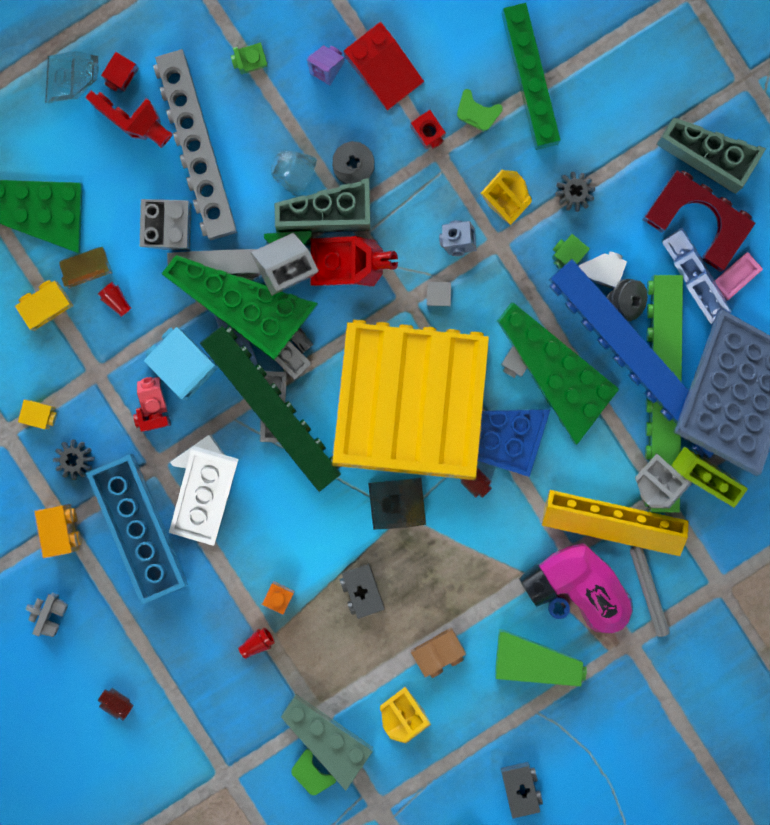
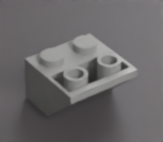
M141 199L140 247L190 251L191 203L188 200Z
M294 233L251 252L271 296L311 278L319 272L309 250Z

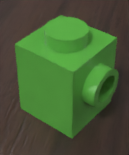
M571 234L565 242L561 239L552 249L555 252L552 257L555 260L553 264L559 269L565 266L571 259L578 264L590 248Z

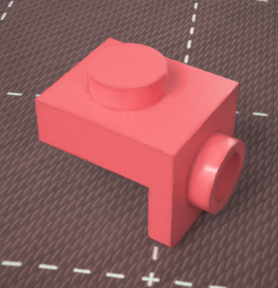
M146 377L138 381L137 395L144 417L167 412L160 377Z

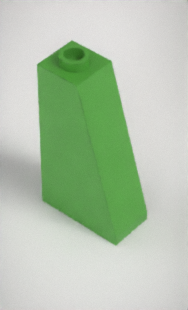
M499 629L495 666L496 679L580 687L582 681L586 680L587 667L583 666L581 660L506 630Z

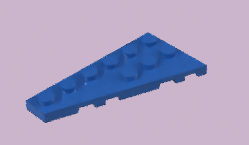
M551 409L482 411L477 461L530 477Z

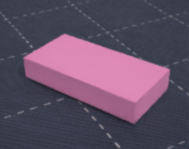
M746 252L723 272L715 282L725 300L728 301L758 275L763 268Z

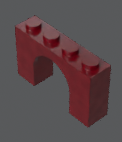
M677 170L642 220L662 233L682 206L697 203L708 207L716 217L718 228L717 234L702 256V260L721 272L726 268L756 223L751 220L752 216L743 210L739 212L732 207L733 204L726 198L721 197L719 199L713 195V190L705 184H697L693 181L694 177L686 171L682 170L679 172Z

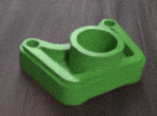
M465 89L462 93L457 117L460 121L481 131H487L502 113L503 107L500 104L488 108L473 100L471 90Z
M306 749L292 767L291 773L307 792L314 796L335 784L336 779L331 774L321 773L313 764V753Z

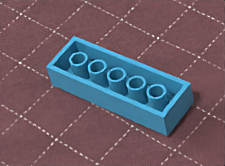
M134 454L87 472V477L141 605L187 586V579Z

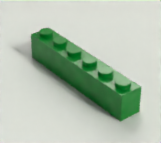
M522 3L503 8L501 15L535 150L558 145L561 140L527 4Z

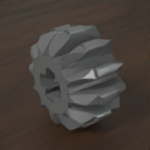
M575 172L570 173V179L563 175L562 181L564 183L558 182L556 184L557 188L563 190L555 193L556 197L563 196V199L558 204L561 206L567 202V211H570L572 205H574L575 212H579L580 204L583 208L587 209L589 207L587 201L594 200V197L588 193H592L596 189L595 187H587L592 182V179L589 178L584 182V173H581L578 179H576ZM570 187H572L573 189L579 188L580 192L578 193V195L581 196H572L570 194V192L572 191Z
M71 440L70 446L68 443L63 442L62 447L64 451L61 449L55 450L57 454L61 455L60 458H53V462L61 463V465L56 467V471L65 469L62 475L64 478H67L71 472L72 480H76L78 474L81 477H85L84 469L92 470V466L87 464V461H94V457H87V454L91 453L92 449L87 448L83 451L85 447V442L83 441L78 446L76 440ZM71 454L73 456H78V459L76 460V466L75 464H70L69 462L72 459Z

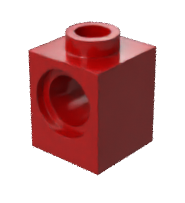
M115 52L101 74L102 78L106 81L104 85L115 92L118 89L125 92L139 68L134 62Z
M431 110L410 122V127L425 149H428L430 146L432 149H435L444 142L443 138L446 132ZM426 126H432L436 130V134L432 137H427L422 131Z

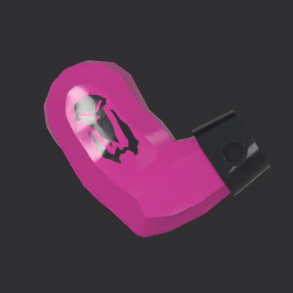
M584 543L568 546L551 554L541 564L534 565L519 577L521 584L536 608L558 598V594L566 593L571 601L578 606L587 626L595 632L608 634L618 632L629 623L633 605L628 592L623 588L613 569Z

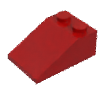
M381 21L343 50L344 57L387 111L424 83V80Z

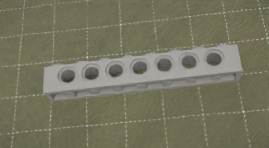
M181 49L155 57L157 64L153 65L157 79H162L164 87H160L163 100H168L170 109L166 111L170 124L175 123L177 132H174L173 135L176 145H181L183 150L180 159L183 168H188L190 177L186 179L190 191H195L197 199L193 200L196 213H201L203 222L200 223L203 236L208 235L211 241L238 233L185 53ZM174 73L179 74V82L176 84L169 83L170 75ZM177 97H187L186 104L184 106H176L175 100ZM186 118L194 120L193 126L189 129L182 128V122ZM199 141L200 148L195 152L189 151L188 146L190 142ZM199 163L207 165V170L203 174L195 173V167ZM207 185L214 188L213 194L209 197L202 196L201 191L203 187ZM212 208L220 209V216L215 220L208 217V212Z

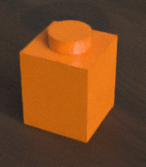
M273 581L262 605L283 615L295 591Z

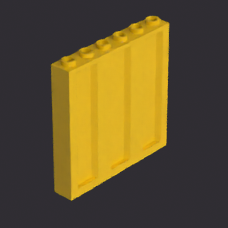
M352 320V323L347 322L333 466L475 480L489 336H484L482 332H470V335L460 334V331L455 329L439 332L434 327H423V330L413 329L412 325L401 324L399 327H390V324L385 322H376V325L366 324L364 320Z

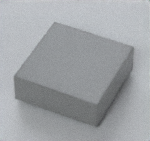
M428 282L427 306H450L451 282Z

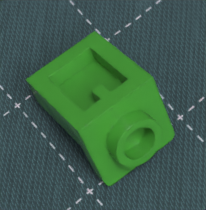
M261 42L240 49L238 47L233 48L234 55H231L234 69L239 68L241 75L268 67Z

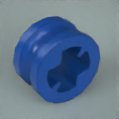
M558 597L549 602L548 611L553 618L563 619L569 614L570 606L565 599ZM556 602H559L560 605L561 603L565 604V607H563L564 612L560 615L558 612L556 614L553 613Z

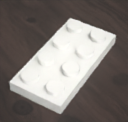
M192 446L169 533L209 545H215L239 459Z

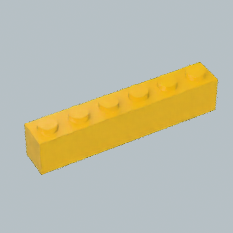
M549 490L541 526L681 556L688 538L689 521Z

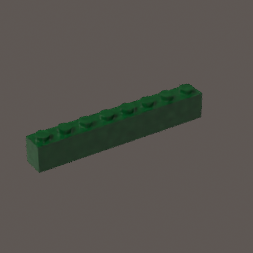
M221 325L199 344L313 486L320 492L341 475L338 470L340 467L333 466V456L328 458L323 452L326 447L317 437L314 440L309 434L311 428L303 419L299 422L294 414L297 411L289 401L284 403L279 397L282 392L274 382L271 384L267 382L264 378L267 373L259 363L255 366L251 362L252 354L244 345L239 347L235 342V339L238 337L229 326L225 329Z

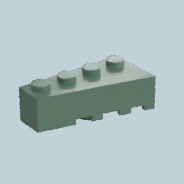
M677 118L672 119L656 143L662 149L735 194L744 187L766 150L764 147H756L747 144L746 141L735 140L724 136L722 133H714L703 129L701 126Z
M369 178L353 184H344L327 191H318L312 195H303L275 203L276 233L370 231Z
M295 694L281 715L285 723L346 791L372 754L373 747L297 694Z

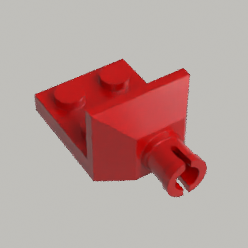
M91 90L85 97L93 107L131 138L143 140L149 138L157 143L160 148H163L173 135L160 124L161 120L157 110L147 98L135 113L129 117L120 107H117L116 110L112 108L114 104L101 92L96 95Z
M357 236L311 239V257L319 271L311 277V286L362 285L374 287L382 276L383 269L395 270L398 267V262L388 261L398 260L397 253L395 251L383 252V249L373 239Z

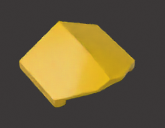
M501 170L480 193L488 206L510 225L532 202L526 182L517 171Z
M406 687L380 705L383 729L392 740L406 744L431 725L423 708Z

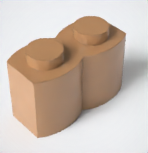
M451 627L412 649L411 654L424 677L430 675L431 678H434L443 672L442 668L446 665L451 664V666H455L462 662L466 651Z

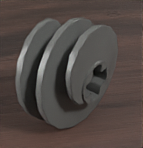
M353 141L344 143L337 148L333 155V170L336 177L342 183L353 184L372 176L375 165L374 157L370 149L364 144ZM355 158V161L359 160L356 169H352V166H347L350 164V159Z
M623 279L606 298L627 321H632L643 313L648 296L647 289L641 281Z

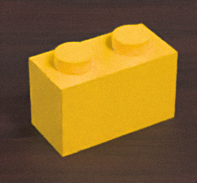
M48 280L38 287L39 291L36 293H27L19 298L18 301L20 303L15 305L30 330L35 331L74 306L59 282Z

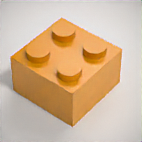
M71 504L34 511L43 558L68 554L79 550L82 540L80 532H76L74 522H77V513L75 508H71Z

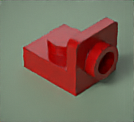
M136 408L137 414H133L135 426L140 428L141 432L171 426L169 416L163 417L162 413L149 415V420L147 421L142 408Z

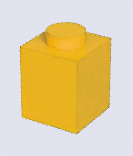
M24 399L18 422L49 430L50 426L55 424L57 413L54 412V406Z

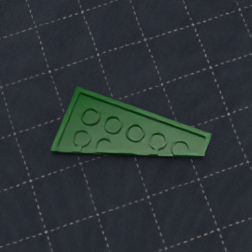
M0 180L1 225L80 254L82 183Z
M175 255L161 273L166 279L274 361L318 306L316 302L284 292L271 296L266 285L228 274L225 271L205 266Z
M511 302L497 322L511 345L518 352L523 364L530 371L532 378L545 399L557 414L559 421L567 430L572 442L577 445L618 392L619 388L515 303Z

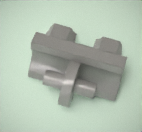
M53 592L48 594L43 609L41 608L43 600L37 598L34 605L27 604L26 610L31 612L29 621L35 623L39 615L32 634L38 637L42 634L51 637L56 636L60 624L50 621V616L52 613L64 616L68 607L66 602L58 599V594Z

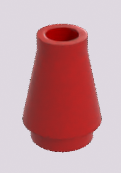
M113 282L109 283L98 293L101 297L100 300L118 313L120 317L131 309L119 286Z
M267 628L257 629L238 649L242 657L247 659L250 656L271 649V645L275 641Z

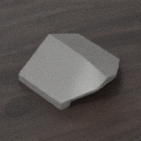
M658 454L635 477L641 498L651 508H670L691 485Z

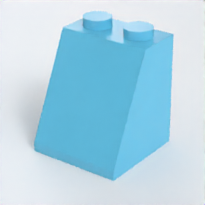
M176 327L174 330L169 328L161 337L163 341L158 346L154 344L145 353L147 358L144 362L181 400L187 401L219 367L180 328Z

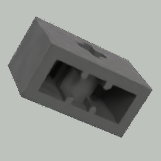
M370 564L342 573L343 578L339 580L343 592L349 593L351 601L347 603L351 615L356 614L357 619L385 610ZM361 585L363 589L367 588L368 591L365 592L364 598L355 594L358 590L357 586Z
M525 762L501 768L512 819L539 813V805H543L540 790L535 791L533 783L538 781L535 767L530 768L529 763ZM524 784L525 788H527L525 789L526 794L521 795V792L518 790H520V785Z

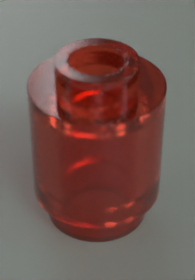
M478 467L475 480L460 479V483L475 498L478 495L483 498L492 489L489 485L492 481Z
M111 688L110 691L105 689L97 700L101 703L100 709L115 719L120 718L123 721L134 706L130 703L129 698L114 688Z

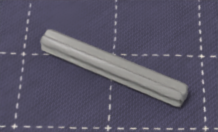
M633 547L630 549V554L658 637H664L670 631L643 548Z

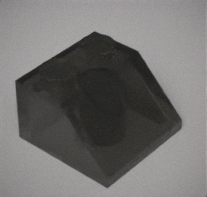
M421 478L368 483L373 530L426 525Z

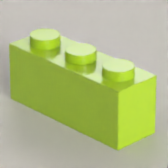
M687 447L682 449L671 465L681 476L733 508L736 507L748 490L735 477L700 457Z

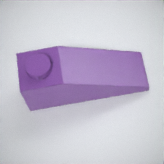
M323 45L307 59L310 74L330 86L345 62L344 57L341 56L343 53L333 46L328 48Z

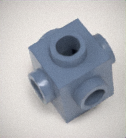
M455 220L449 224L442 225L439 241L441 247L449 255L463 256L467 252L477 251L476 232L470 221Z

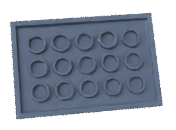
M720 310L717 312L675 433L755 476L762 473L770 449V335L732 314Z

